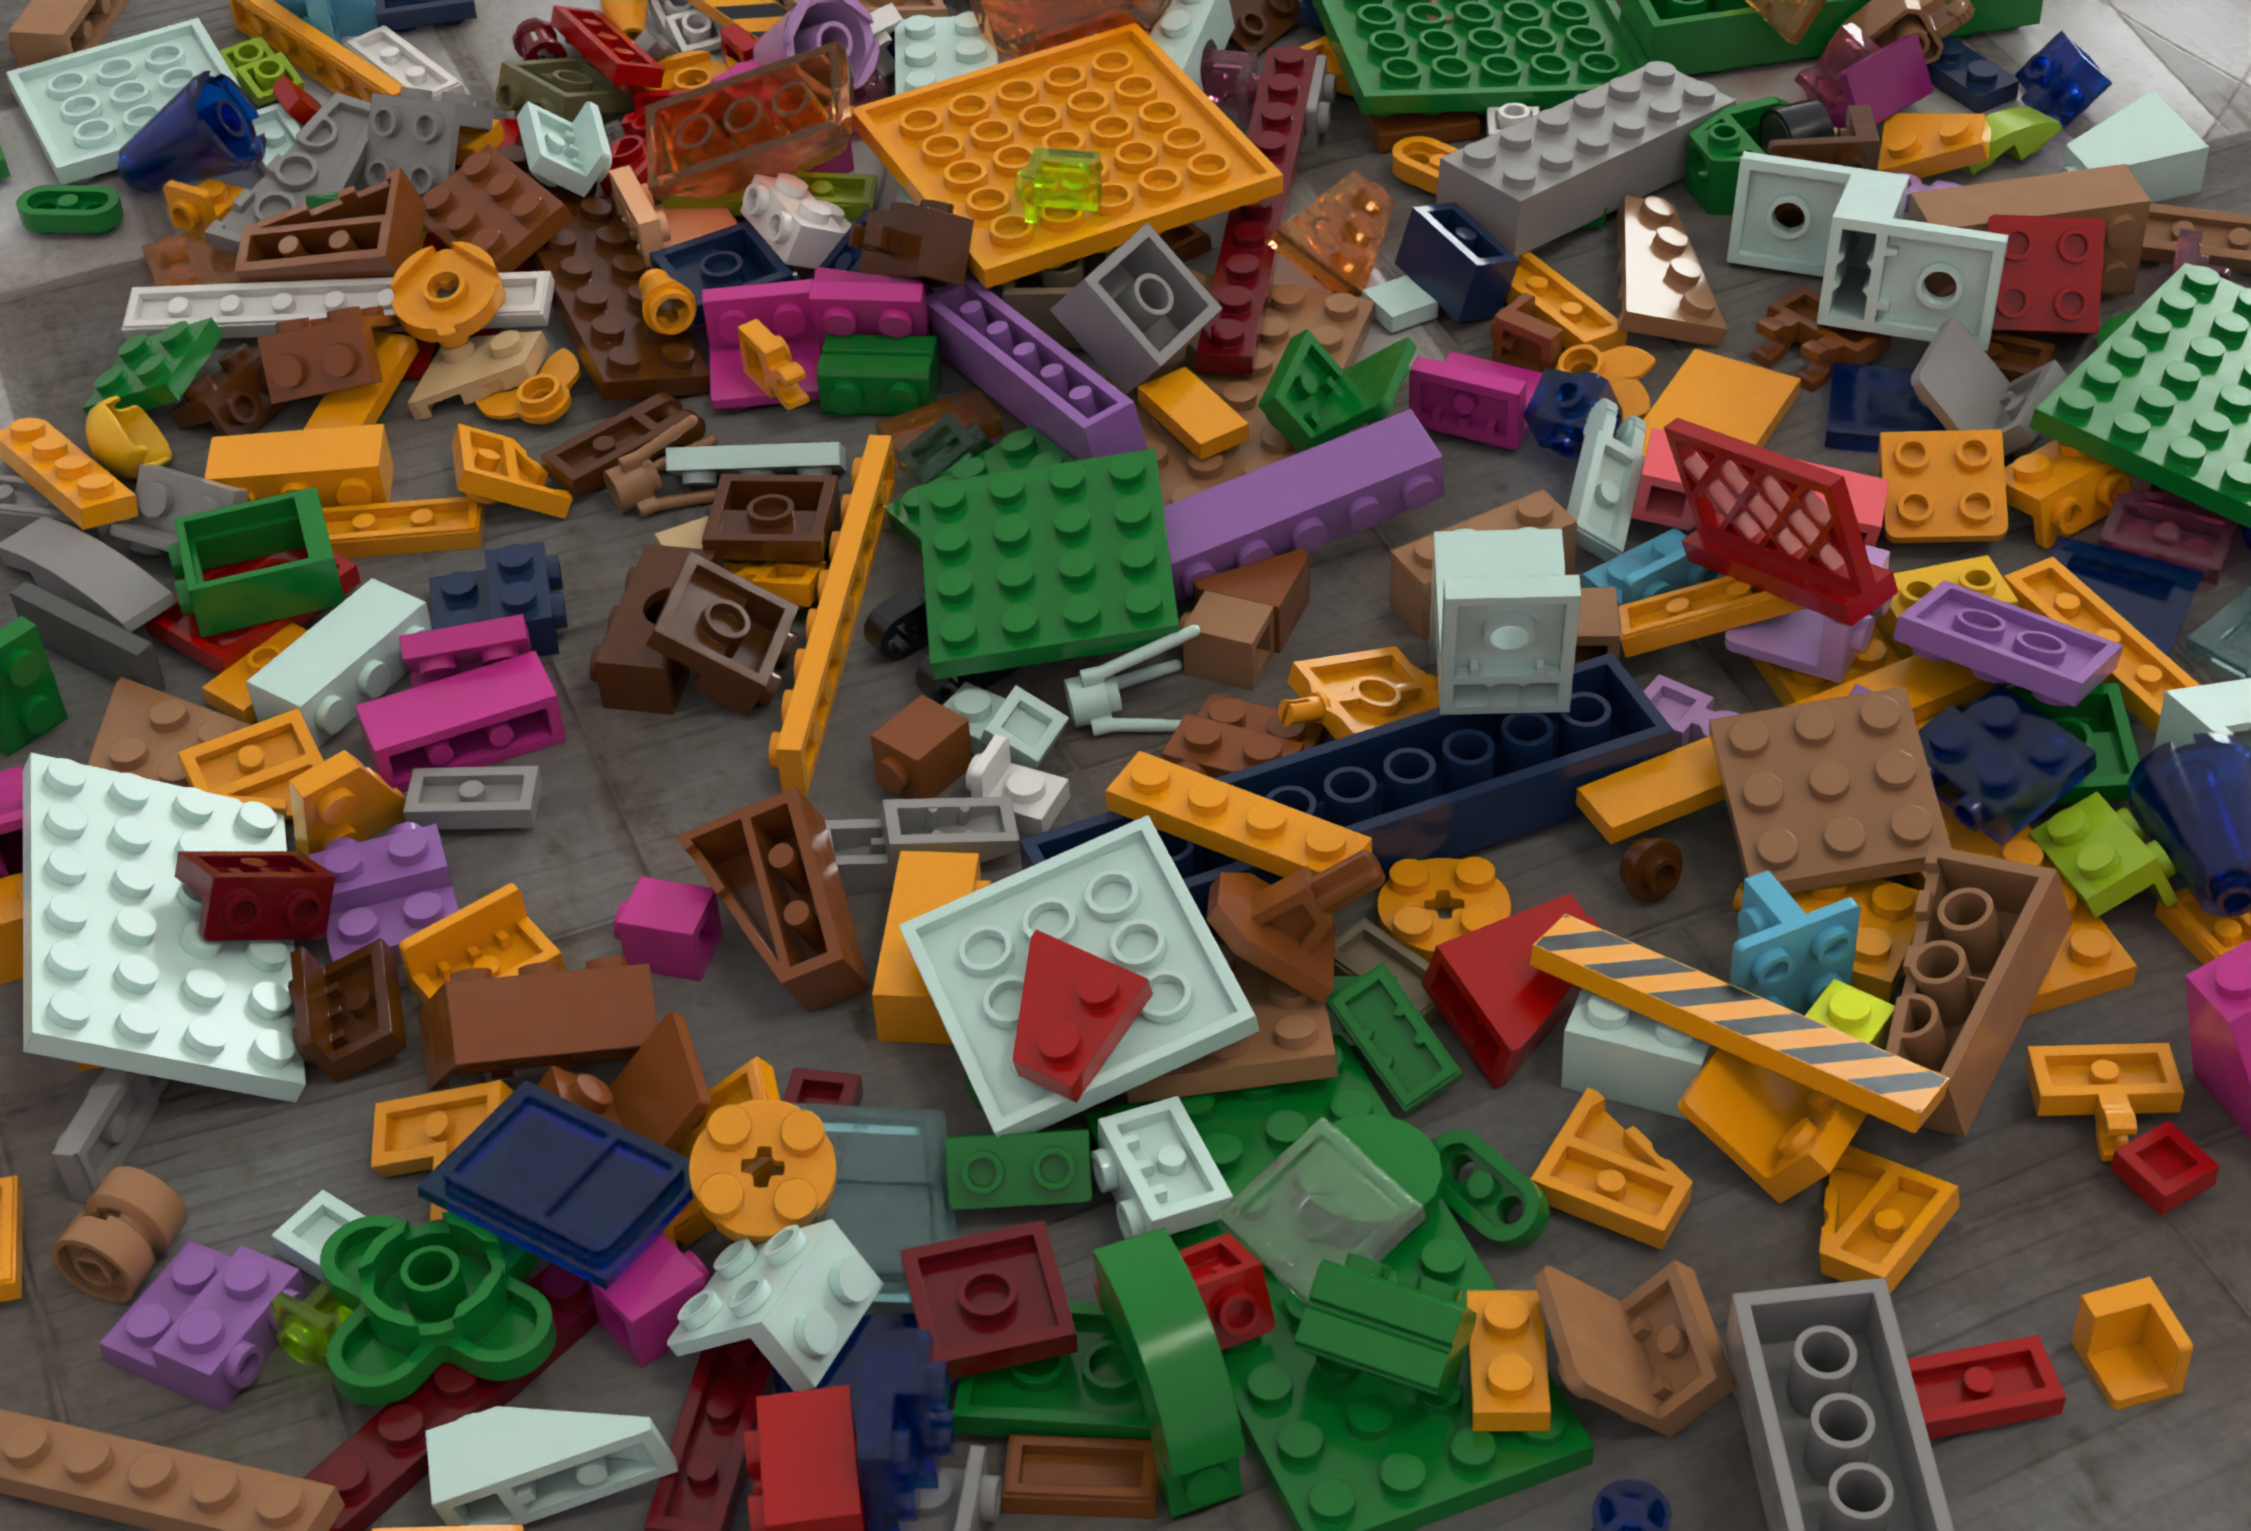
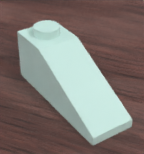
M496 1406L479 1413L464 1415L456 1421L426 1431L431 1502L447 1526L524 1525L678 1472L677 1459L650 1417Z

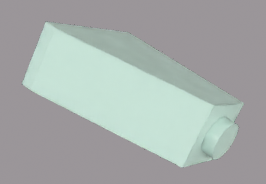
M2152 92L2138 98L2068 143L2065 148L2063 167L2059 170V173L2126 164L2151 200V203L2201 192L2209 146L2156 92Z

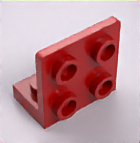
M1991 215L1987 221V232L2009 235L1992 331L2084 336L2098 334L2105 220L2102 218Z

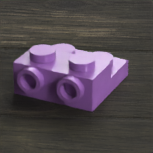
M404 822L391 828L387 836L357 842L351 838H338L329 842L323 851L308 855L310 859L336 876L326 932L332 963L382 938L396 953L397 964H401L403 961L399 944L402 940L458 911L437 824L422 827L417 823Z
M189 1240L102 1339L99 1345L106 1362L223 1412L242 1388H246L254 1382L262 1368V1364L286 1335L292 1334L298 1329L311 1304L300 1269L242 1245L230 1257Z

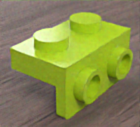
M2097 791L2070 808L2056 813L2050 820L2028 832L2033 841L2042 848L2044 855L2052 866L2058 870L2065 883L2075 891L2077 898L2095 919L2146 888L2151 891L2166 909L2178 902L2168 881L2170 877L2176 875V870L2166 852L2156 840L2145 845V835L2126 807H2122L2115 812Z

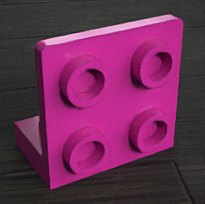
M813 279L702 289V303L709 342L710 394L713 409L732 408L740 410L751 406L780 404L777 397L771 399L743 370L737 327L755 319H758L774 336L780 335L785 340L791 352L792 362H797L806 373V379L798 382L800 388L809 396V401L820 400L817 367L821 350L809 303L810 287Z
M1450 352L1443 362L1417 356L1410 367L1409 409H1412L1422 426L1426 429L1441 434H1451L1484 442L1494 447L1517 450L1555 387V377L1550 374L1457 352Z

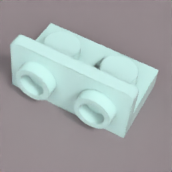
M1178 1096L1098 1119V1150L1091 1151L1090 1153L1091 1169L1102 1193L1111 1191L1117 1202V1218L1125 1239L1163 1227L1171 1235L1233 1216V1195Z

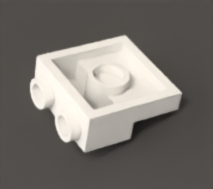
M779 173L776 178L755 174L752 183L748 185L744 192L743 205L740 212L785 264L816 269L851 228V224L844 217L845 212L831 202L816 200L807 190L808 185L796 176Z

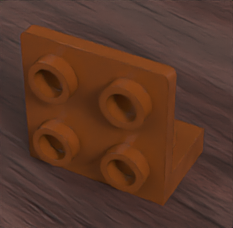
M669 1011L610 1086L605 1085L601 1080L592 1075H577L553 1065L537 1084L561 1177L580 1185L598 1181L650 1163L655 1176L658 1177L665 1168L668 1158L688 1133L702 1123L711 1105V1098L683 1015L673 1011Z

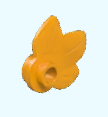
M1586 344L1568 348L1559 357L1554 370L1555 383L1561 392L1558 401V411L1562 420L1570 429L1583 434L1588 413H1590L1595 403L1603 398L1617 404L1616 424H1622L1624 419L1626 420L1628 416L1631 417L1632 415L1644 419L1651 409L1649 395L1639 379L1644 377L1654 367L1656 359L1648 352L1633 346H1618L1602 353L1596 347Z
M561 348L545 361L536 375L529 377L519 386L509 390L494 392L484 399L475 401L480 412L491 419L520 418L530 424H551L559 420L569 409L572 403L569 390L579 379L581 368L574 354L566 348Z

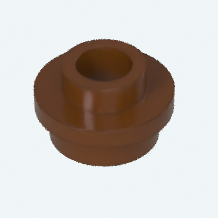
M1639 839L1628 847L1621 859L1619 867L1621 880L1626 885L1630 895L1644 903L1659 901L1667 896L1679 882L1683 866L1682 854L1680 849L1667 839Z

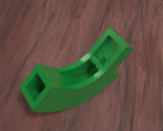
M1165 1227L1094 1249L1093 1256L1102 1311L1116 1333L1136 1378L1150 1427L1161 1500L1171 1518L1243 1494L1238 1457L1245 1455L1246 1450L1231 1382L1202 1298L1186 1263Z

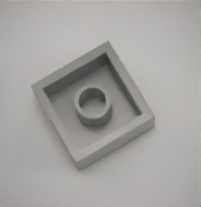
M1147 222L1056 303L1050 311L1121 392L1127 395L1167 362L1223 308Z

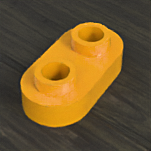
M1426 136L1407 137L1398 141L1393 146L1392 171L1396 177L1407 184L1417 186L1437 195L1440 158L1459 149Z

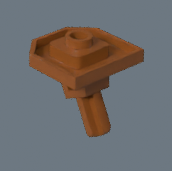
M1361 850L1315 876L1308 866H1305L1272 885L1252 873L1220 872L1209 889L1206 920L1234 954L1318 1003L1323 1004L1332 992L1334 984L1336 923L1332 921L1333 912L1381 887L1385 882L1384 872L1377 858L1367 850Z

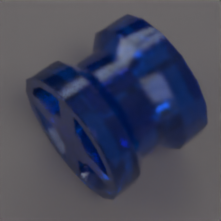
M1635 1479L1617 1480L1604 1486L1595 1497L1591 1518L1593 1523L1592 1531H1669L1672 1517L1669 1501L1658 1488L1648 1482Z

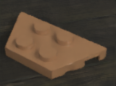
M121 677L113 689L87 765L120 773H132L142 778L177 786L190 787L179 765L178 752L245 728L251 724Z

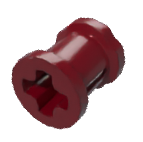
M530 18L517 26L512 42L514 49L523 58V61L541 60L545 57L546 59L568 58L566 50L557 41L556 31L550 22L539 18ZM534 31L539 40L534 41L530 33Z

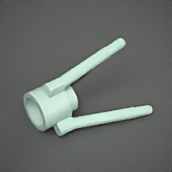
M1195 624L1190 625L1102 665L1079 670L1080 676L1064 679L1066 699L1074 727L1091 725L1094 737L1111 732H1175L1181 720L1112 718V713L1123 710L1120 689L1179 671L1183 667L1180 659L1158 663L1116 677L1114 674L1197 637L1200 634V627Z

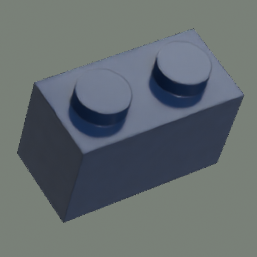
M1452 202L1412 208L1394 264L1422 290L1434 298L1449 318L1457 322L1471 323L1478 319L1493 318L1504 307L1520 260L1458 204Z

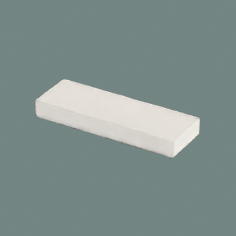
M383 25L343 43L345 48L403 86L432 91L433 101H441L442 92L465 94L462 82L387 26Z

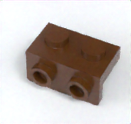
M244 343L233 348L218 360L222 368L211 376L209 373H206L194 379L183 394L185 398L171 408L168 413L180 430L211 421L221 436L244 435L254 433L290 402L271 404L259 347L249 349L247 344Z
M382 938L325 967L303 946L290 953L292 980L288 982V990L295 1004L297 1027L292 1030V1037L299 1054L307 1063H317L338 1083L407 1048L396 953Z

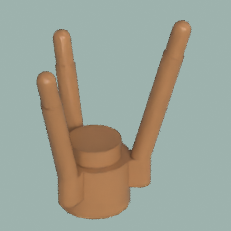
M689 415L638 450L618 458V466L603 472L608 492L621 514L636 508L640 517L643 518L660 510L713 502L717 489L658 498L654 495L663 490L658 473L666 470V456L654 462L648 458L698 423L697 416ZM709 435L685 447L715 446L718 438L715 435Z

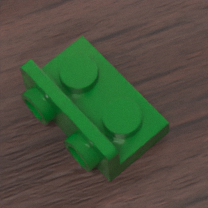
M1090 1127L1043 1129L1033 1133L1006 1134L997 1138L993 1132L949 1135L945 1138L948 1203L950 1208L954 1210L1088 1202L1092 1198Z

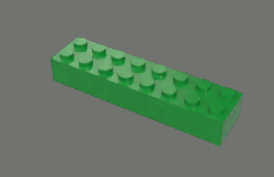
M1622 0V13L1649 62L1656 60L1672 64L1677 71L1689 75L1703 72L1722 73L1731 68L1751 65L1770 66L1779 61L1800 58H1822L1827 55L1826 46L1842 23L1871 0ZM1969 0L1975 9V13L1972 15L1973 18H1970L1969 22L1959 26L1958 29L1944 37L1963 38L1972 33L1993 30L2012 31L2020 26L2040 24L2043 0Z

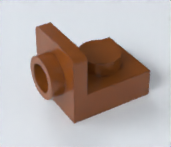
M1524 292L1508 306L1501 308L1493 318L1490 328V334L1493 338L1492 361L1554 376L1555 367L1562 354L1564 329L1535 318V296Z

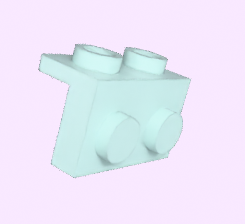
M529 101L525 103L517 115V121L529 171L537 180L547 186L556 187L559 185L585 198L593 184L601 182L606 177L612 164V154L598 105L587 101L571 123Z

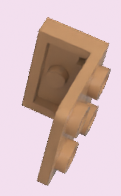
M1674 1259L1621 1301L1549 1265H1546L1534 1275L1535 1286L1540 1298L1538 1310L1542 1320L1550 1329L1559 1357L1557 1364L1559 1376L1565 1386L1575 1396L1581 1399H1590L1619 1413L1631 1423H1640L1670 1438L1737 1388L1694 1269Z

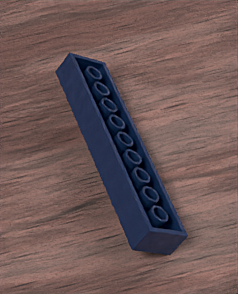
M1611 652L1574 664L1570 712L1440 715L1438 707L1214 779L1371 837L1372 854L1379 861L1385 880H1388L1390 868L1394 863L1402 859H1416L1420 861L1430 858H1455L1585 815L1576 805L1578 787L1672 751L1674 730ZM1109 811L1021 839L1019 842L1022 870L1135 820ZM1156 829L1213 937L1218 936V933L1206 920L1209 889L1220 872L1252 873L1270 885L1283 879L1281 876Z

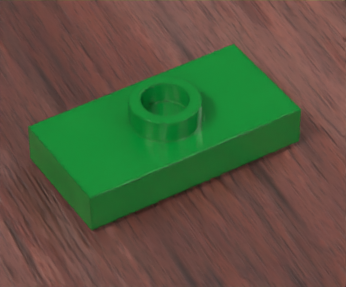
M1381 962L1326 1000L1332 1013L1406 1117L1464 1078L1459 1067L1384 962Z

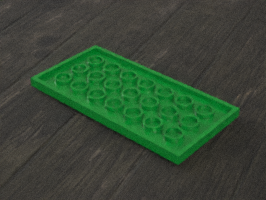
M1332 1035L1338 1077L1179 1097L1233 1195V1216L1171 1234L1170 1237L1178 1251L1230 1233L1262 1263L1276 1323L1275 1329L1267 1334L1222 1350L1221 1353L1234 1393L1243 1436L1293 1531H1413L1593 1464L1594 1445L1549 1371L1550 1431H1472L1468 1348L1463 1355L1462 1367L1452 1397L1447 1401L1308 1354L1294 1347V1339L1304 1309L1309 1303V1294L1319 1264L1323 1259L1344 1266L1348 1253L1357 1254L1390 1266L1391 1270L1387 1280L1415 1289L1419 1276L1427 1277L1462 1290L1458 1304L1465 1306L1467 1290H1498L1442 1198H1439L1434 1213L1415 1230L1399 1235V1229L1392 1232H1382L1381 1240L1361 1241L1334 1234L1313 1220L1304 1207V1198L1299 1192L1298 1160L1306 1141L1324 1125L1350 1115L1380 1114L1392 1117L1342 1035ZM1161 1100L1131 1104L1125 1102L1085 1115L1084 1126L1090 1127V1142L1093 1150H1098V1119Z

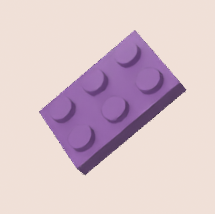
M1945 580L1899 615L1892 638L1912 646V651L1922 658L1933 661L1949 660L1971 668L1972 674L1981 680L1997 684L2009 682L2032 691L2033 697L2045 704L2052 706L2070 705L2076 707L2117 668L2123 648L2122 644Z

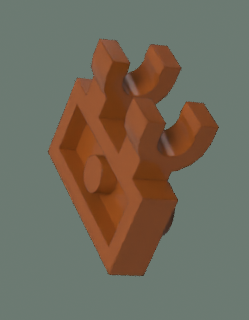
M1802 286L1768 305L1767 317L1757 322L1755 332L1767 338L1761 346L1752 351L1751 360L1769 369L1785 357L1791 343L1803 344L1801 345L1800 355L1811 362L1807 368L1797 373L1796 377L1801 378V387L1813 393L1828 382L1836 366L1855 371L1889 351L1890 335L1816 324L1821 294Z

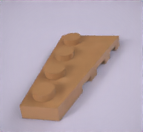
M1624 195L1617 211V248L1621 250V256L1617 263V275L1622 276V283L1618 290V305L1622 306V311L1618 317V330L1720 347L1728 328L1674 204L1656 196L1640 198Z

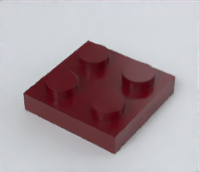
M1044 1220L900 1250L902 1270L930 1384L1078 1352L1077 1333Z

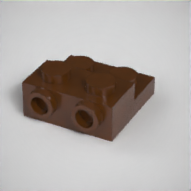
M721 474L702 537L703 549L716 550L717 560H726L731 563H744L750 560L785 561L788 563L823 561L826 547L830 545L831 534L833 531L838 530L841 506L838 476Z
M689 551L645 646L699 672L693 686L694 690L748 717L756 703L767 707L778 688L783 674L773 669L775 664L781 667L784 666L797 642L799 634L791 631L790 628L799 606Z

